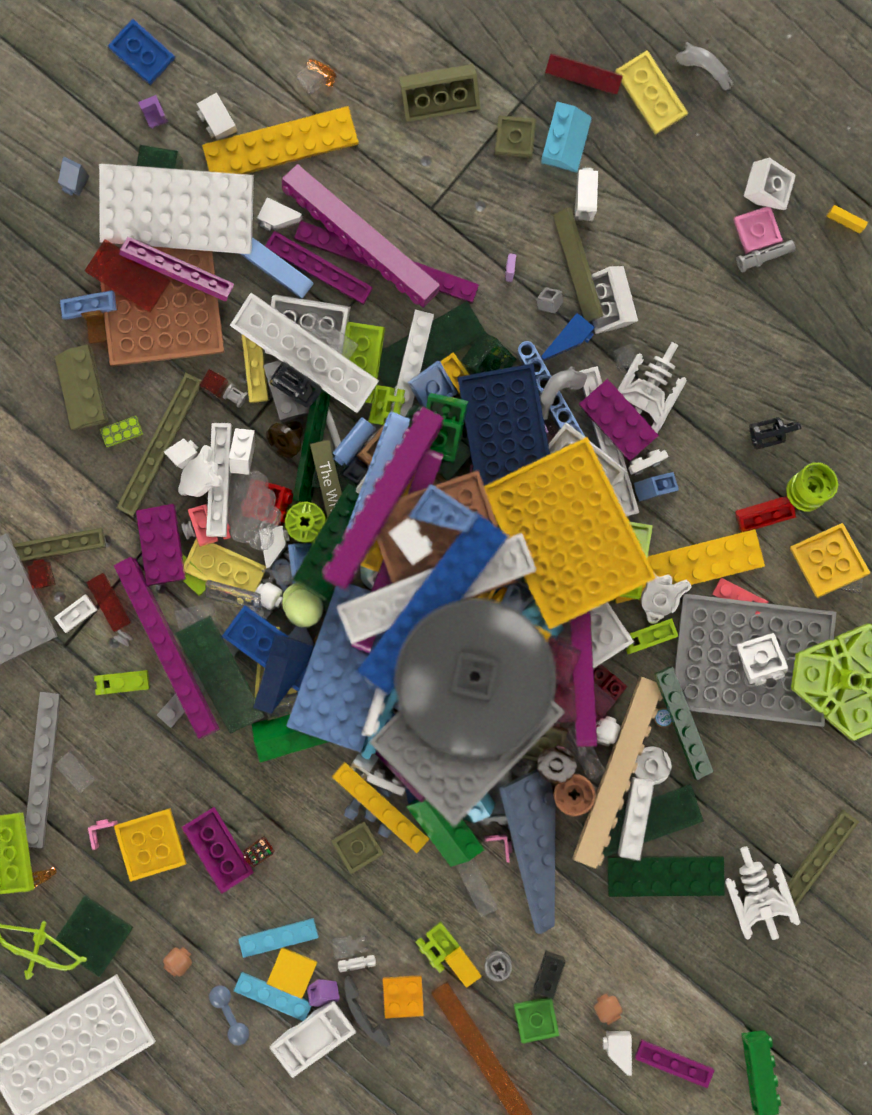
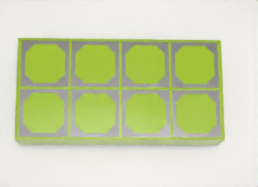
M137 416L100 429L107 448L143 435Z

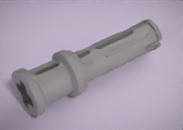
M792 240L762 251L754 250L751 254L743 257L741 255L737 256L738 267L741 272H745L746 269L754 266L759 267L765 261L794 252L795 244Z

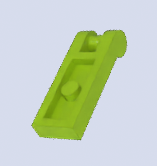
M672 618L629 633L632 639L638 638L639 644L634 646V643L627 647L626 652L628 655L679 637Z
M148 670L94 676V682H96L97 686L95 695L150 689ZM109 680L110 688H104V681Z

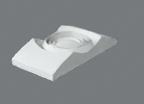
M332 1001L316 1009L300 1024L288 1029L270 1045V1049L293 1078L355 1034L356 1030L337 1004Z

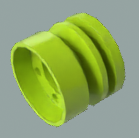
M811 463L788 481L786 488L787 497L797 509L811 512L833 498L838 490V479L834 471L827 465Z
M299 502L293 505L287 512L285 527L289 535L296 541L313 543L327 518L316 504ZM303 518H310V525L308 527L305 525L301 526Z

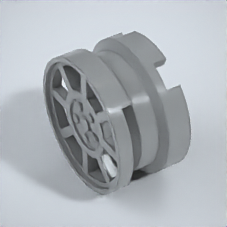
M503 951L491 952L485 959L486 975L493 981H503L509 977L512 971V963L508 954Z

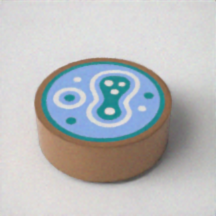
M660 708L657 711L654 722L658 726L664 728L672 724L666 708Z

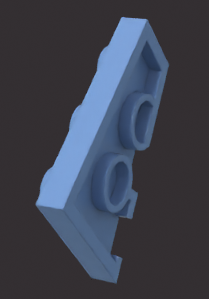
M430 484L409 517L468 532L478 515Z

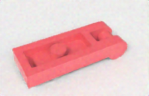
M720 578L712 595L718 598L768 604L767 600L723 578Z

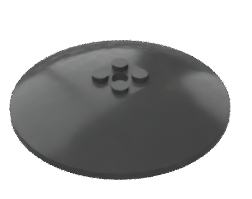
M468 599L452 602L432 611L412 629L404 641L398 656L395 686L403 715L412 729L424 741L442 752L457 757L487 758L503 754L518 747L540 727L549 712L554 698L556 672L549 645L531 620L505 604L484 599ZM472 671H478L481 676L479 680L472 681L469 678V674Z

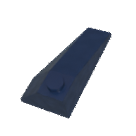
M280 634L275 635L253 708L273 713L309 664L314 645Z

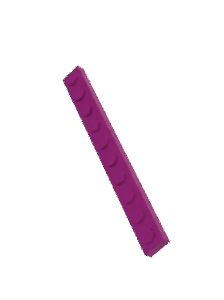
M300 221L294 237L296 241L371 267L365 258L358 256L353 251V248L348 244H344L334 232ZM413 261L440 284L439 292L473 304L479 284Z

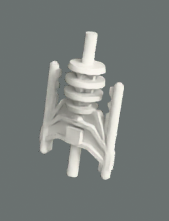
M671 342L663 359L655 356L653 359L657 361L656 365L652 363L648 365L653 369L652 373L648 371L644 373L649 377L648 381L639 378L631 384L635 377V371L639 369L638 365H641L643 362L642 354H637L618 388V391L627 401L636 406L635 409L639 414L644 410L651 415L654 420L652 428L657 434L687 381L685 377L678 378L677 386L673 387V393L669 394L664 403L665 392L658 386L660 383L666 386L668 382L663 380L664 376L671 378L672 374L667 371L669 368L675 369L670 360L678 345Z
M742 847L740 850L746 865L742 866L739 871L743 875L741 881L745 883V890L750 892L745 896L744 906L741 898L737 896L738 890L735 889V881L729 878L725 880L745 939H750L753 934L751 926L757 921L765 919L771 939H778L779 935L772 917L785 915L789 916L791 923L794 922L796 925L800 923L781 865L777 863L773 869L774 875H777L776 881L780 883L778 885L780 894L774 887H767L769 879L765 878L767 873L765 870H762V863L753 862L748 847Z

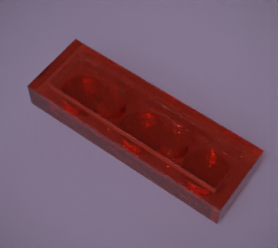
M105 573L86 582L113 632H117L119 629L132 623Z

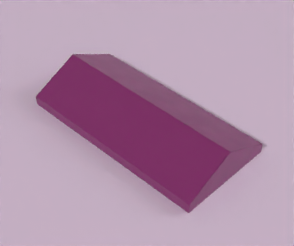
M215 807L181 827L221 894L254 873Z

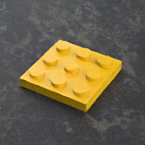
M843 523L790 547L816 598L870 574L867 565Z
M171 808L114 825L130 882L187 864Z

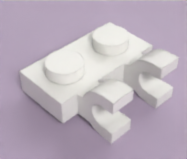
M659 449L653 450L646 454L649 458L645 460L640 457L630 461L629 463L632 465L628 468L630 474H635L636 476L647 467L659 465L660 461L669 457L666 450L662 452Z
M378 768L377 771L375 770L374 773H369L366 781L403 796L406 787L402 786L403 783L397 776L392 781L385 778V770Z

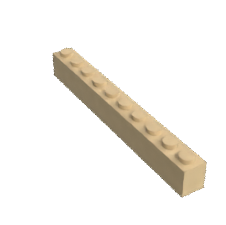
M644 677L638 679L620 727L621 730L596 792L594 804L590 808L572 859L593 868H597V865L600 866L603 861L604 854H602L604 846L607 847L610 842L611 836H609L611 828L614 829L618 818L615 816L617 811L623 807L624 799L622 797L624 792H628L630 788L631 773L634 774L637 769V756H641L645 745L642 744L644 737H648L651 726H649L650 721L656 717L658 711L655 707L657 702L663 698L657 682Z

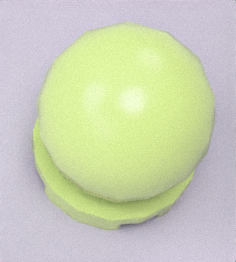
M297 583L289 586L283 593L282 608L291 623L298 627H310L318 622L323 611L320 597Z

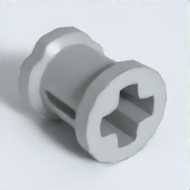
M231 383L226 389L223 398H228L240 408L247 399L248 393L241 392Z

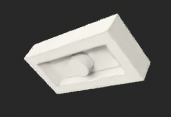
M85 594L54 618L64 632L68 633L98 609Z

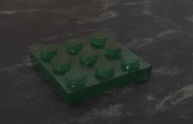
M85 895L55 940L79 957H86L87 961H82L80 965L100 978L133 929V926ZM52 943L53 947H55L56 949H58L74 961H77L74 957H72L67 952L62 950L60 947Z

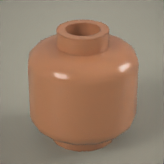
M184 947L181 949L172 948L163 959L165 964L163 968L174 977L176 975L183 976L192 965V960L189 958L191 953Z
M604 994L597 998L598 1003L594 1005V1010L602 1023L609 1025L621 1018L620 1015L623 1013V1009L616 996L608 997L607 994Z

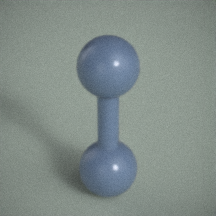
M221 985L216 986L210 991L209 1001L214 1007L222 1009L230 1025L227 1033L228 1040L233 1045H243L249 1038V1029L245 1024L237 1023L228 1005L231 1000L229 989Z

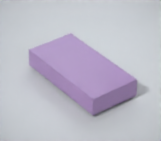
M516 254L508 255L505 280L509 282L513 281Z

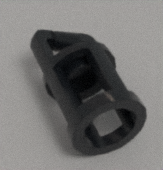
M285 361L278 366L269 381V384L306 408L316 401L322 391V387ZM307 384H310L316 390L311 393L307 401H304L299 396L305 394L308 389Z
M779 417L749 425L751 441L756 450L785 443L786 433L802 429L800 423L791 422L784 424ZM774 423L772 428L759 430L760 426ZM773 436H776V438L778 439L762 443V439L770 438Z

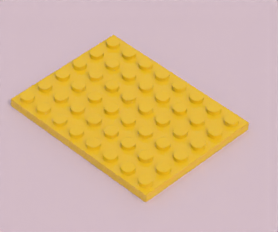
M588 437L484 486L492 512L501 531L508 535V538L520 533L523 535L536 571L523 576L549 630L656 579L655 573Z

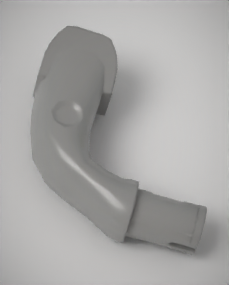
M685 42V51L677 53L675 56L677 61L684 66L695 65L706 69L715 80H718L723 90L730 89L733 81L728 76L726 67L708 50Z
M571 366L568 370L558 372L549 379L540 395L544 419L548 418L550 406L560 390L564 388L580 389L585 385L587 379L585 373L575 371V367Z

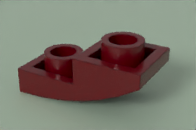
M602 664L593 669L594 684L616 701L628 686Z

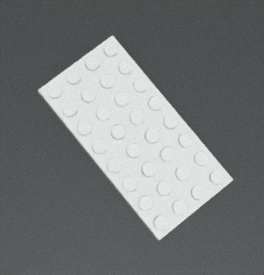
M99 164L100 242L124 244L127 237H130L153 247L251 254L254 175Z
M118 975L112 976L0 1043V1091L14 1115L37 1114L156 1042Z

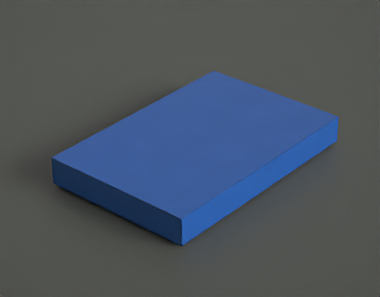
M134 19L108 45V48L149 85L175 59V56Z

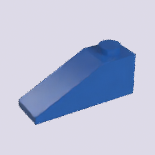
M576 313L543 353L541 359L543 362L582 345L584 341L588 343L594 336L592 331L595 327Z

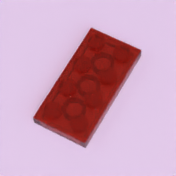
M104 239L84 271L151 313L171 282L170 279L149 267L119 255L120 248Z

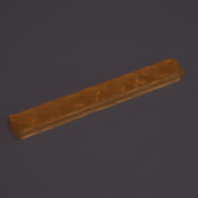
M448 981L432 991L431 994L509 1115H533Z

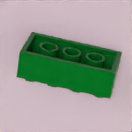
M291 712L251 724L254 744L260 763L325 744L329 741L288 728L287 724Z
M416 798L406 805L450 867L469 862L485 850L463 818L453 826L427 799L421 803Z
M765 1030L741 1033L752 1111L755 1115H778L781 1099L779 1094L776 1093V1087L779 1085L777 1076L773 1072L776 1063L770 1051V1048H773L772 1038L768 1036Z

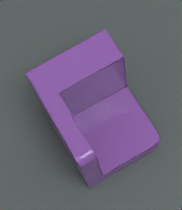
M156 95L138 102L150 128L168 122Z
M318 979L307 987L310 1006L322 1007L332 1001L336 1003L340 1000L336 981Z

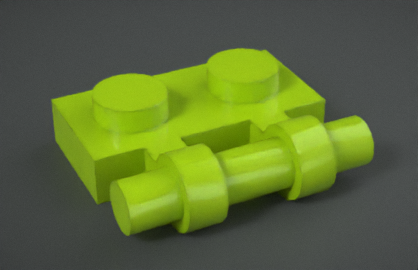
M376 385L369 423L384 425L391 412L392 402H395L393 412L400 415L402 404L405 403V390L397 389V394L394 396L395 388Z
M441 921L426 933V936L429 938L428 942L425 943L421 937L415 942L419 946L418 950L426 955L430 960L429 964L433 968L435 967L439 973L445 969L441 963L445 960V957L461 947ZM435 946L441 954L436 956L430 948Z

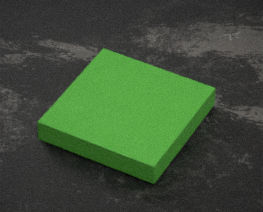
M544 997L514 1004L522 1044L560 1036L552 998Z

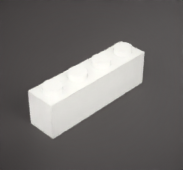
M631 778L618 848L620 857L640 860L654 782L651 780Z

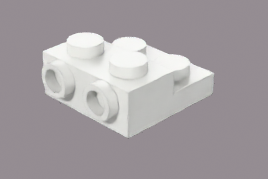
M774 633L737 644V650L743 662V669L750 684L762 685L768 678L773 677L774 680H778L785 676L784 673H787L788 666Z

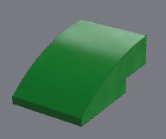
M430 393L426 409L443 417L444 424L429 449L442 453V460L454 462L463 430L468 401Z

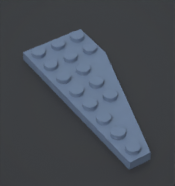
M535 769L499 787L535 933L542 934L555 926L556 803L551 783L542 778L538 770Z

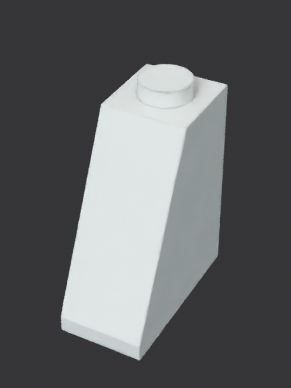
M583 168L577 174L575 220L593 221L597 212L598 171H594L592 168Z

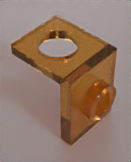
M100 310L81 313V316L87 321L89 343L107 342L104 314Z

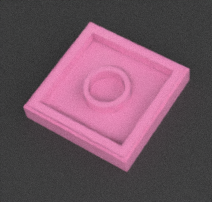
M764 207L734 217L733 219L745 254L783 241L770 207Z

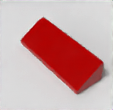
M787 496L735 511L741 533L796 518L795 506L791 504Z

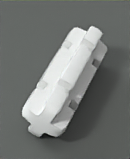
M370 955L366 958L358 957L348 961L342 960L338 962L339 972H345L347 969L351 971L362 969L366 966L373 967L376 965V959L374 955Z

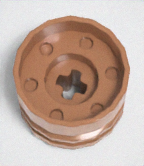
M574 773L569 781L555 785V803L567 815H583L594 804V788L587 778ZM572 789H576V792L580 793L579 796H576V799H572V796L568 795L569 792H572Z

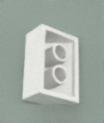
M612 266L592 274L604 315L592 321L595 327V334L622 328L637 322L638 318L624 266Z

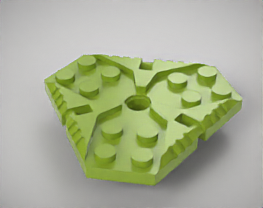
M866 623L836 636L834 640H826L795 655L791 689L817 712H822L824 718L850 740H856L872 733L871 623Z

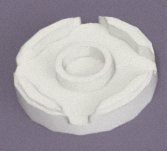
M654 746L645 747L641 756H637L636 762L638 765L635 775L640 779L651 780L654 782V785L660 784L668 778L671 772V759L661 748Z

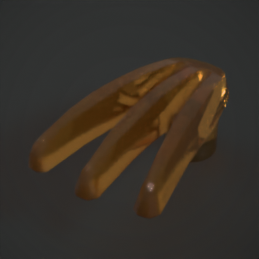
M308 59L306 68L326 76V85L333 86L336 78L335 71L317 60Z
M52 867L48 870L32 872V876L38 875L33 878V881L40 880L34 884V888L51 879L57 873L56 869Z

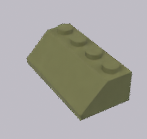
M474 64L399 77L406 122L481 109L477 73Z
M89 345L70 348L56 355L55 360L71 430L109 422L93 348Z

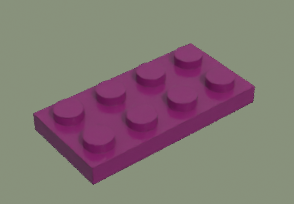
M608 378L578 404L629 462L659 436Z
M169 504L137 510L136 514L147 586L185 580L186 576L175 505Z

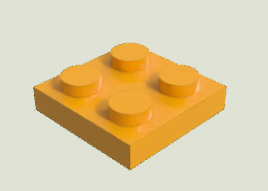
M422 975L383 978L385 1018L424 1016Z

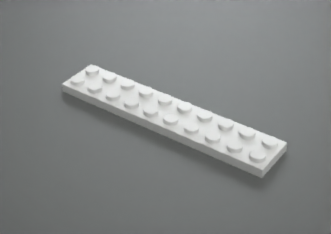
M522 533L506 539L461 600L536 571ZM434 568L337 606L351 643L389 629Z

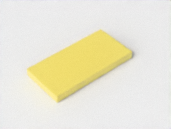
M648 50L615 70V73L623 75L621 83L655 135L687 116V110Z
M197 538L184 563L185 573L250 602L253 601L255 591L267 570L266 566L215 543L199 547Z

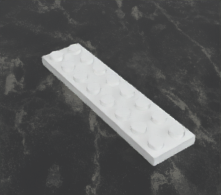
M253 293L249 294L230 324L231 327L282 362H287L319 384L324 391L356 413L360 411L379 382L375 377Z

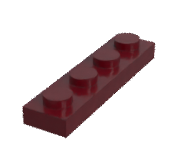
M553 53L550 54L545 71L547 74L616 95L623 78L622 74Z

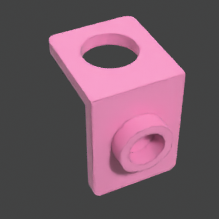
M107 819L96 821V825L88 828L92 850L99 847L96 829L114 826L118 824L117 821L108 822Z
M507 835L484 836L485 841L504 840L506 862L509 863L512 843L511 841L508 842Z

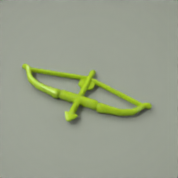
M45 921L41 923L39 930L0 924V928L35 933L33 937L35 942L33 952L11 945L0 934V943L3 947L9 949L15 955H21L30 959L28 970L24 971L27 980L34 975L32 970L35 962L46 965L47 968L65 971L73 970L82 961L86 962L87 958L79 957L44 932ZM47 938L77 961L72 965L64 966L38 955L39 946L43 945Z

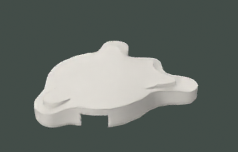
M204 445L199 455L189 461L184 467L178 487L181 495L199 497L205 494L211 487H220L223 480L217 475L218 464L217 462L210 461L212 455V448L210 446Z
M655 574L656 579L646 583L641 594V604L646 612L649 623L656 624L665 615L673 614L676 611L681 596L691 589V584L688 580L672 584V577L670 575L658 577Z

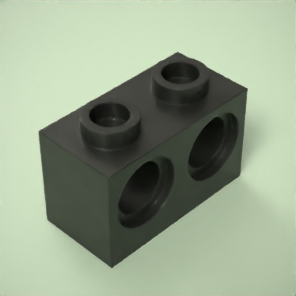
M545 951L533 987L535 993L554 999L566 962L563 956Z

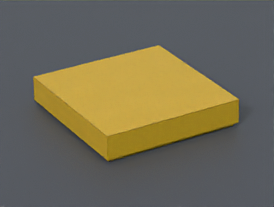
M283 947L266 984L302 999L317 961Z

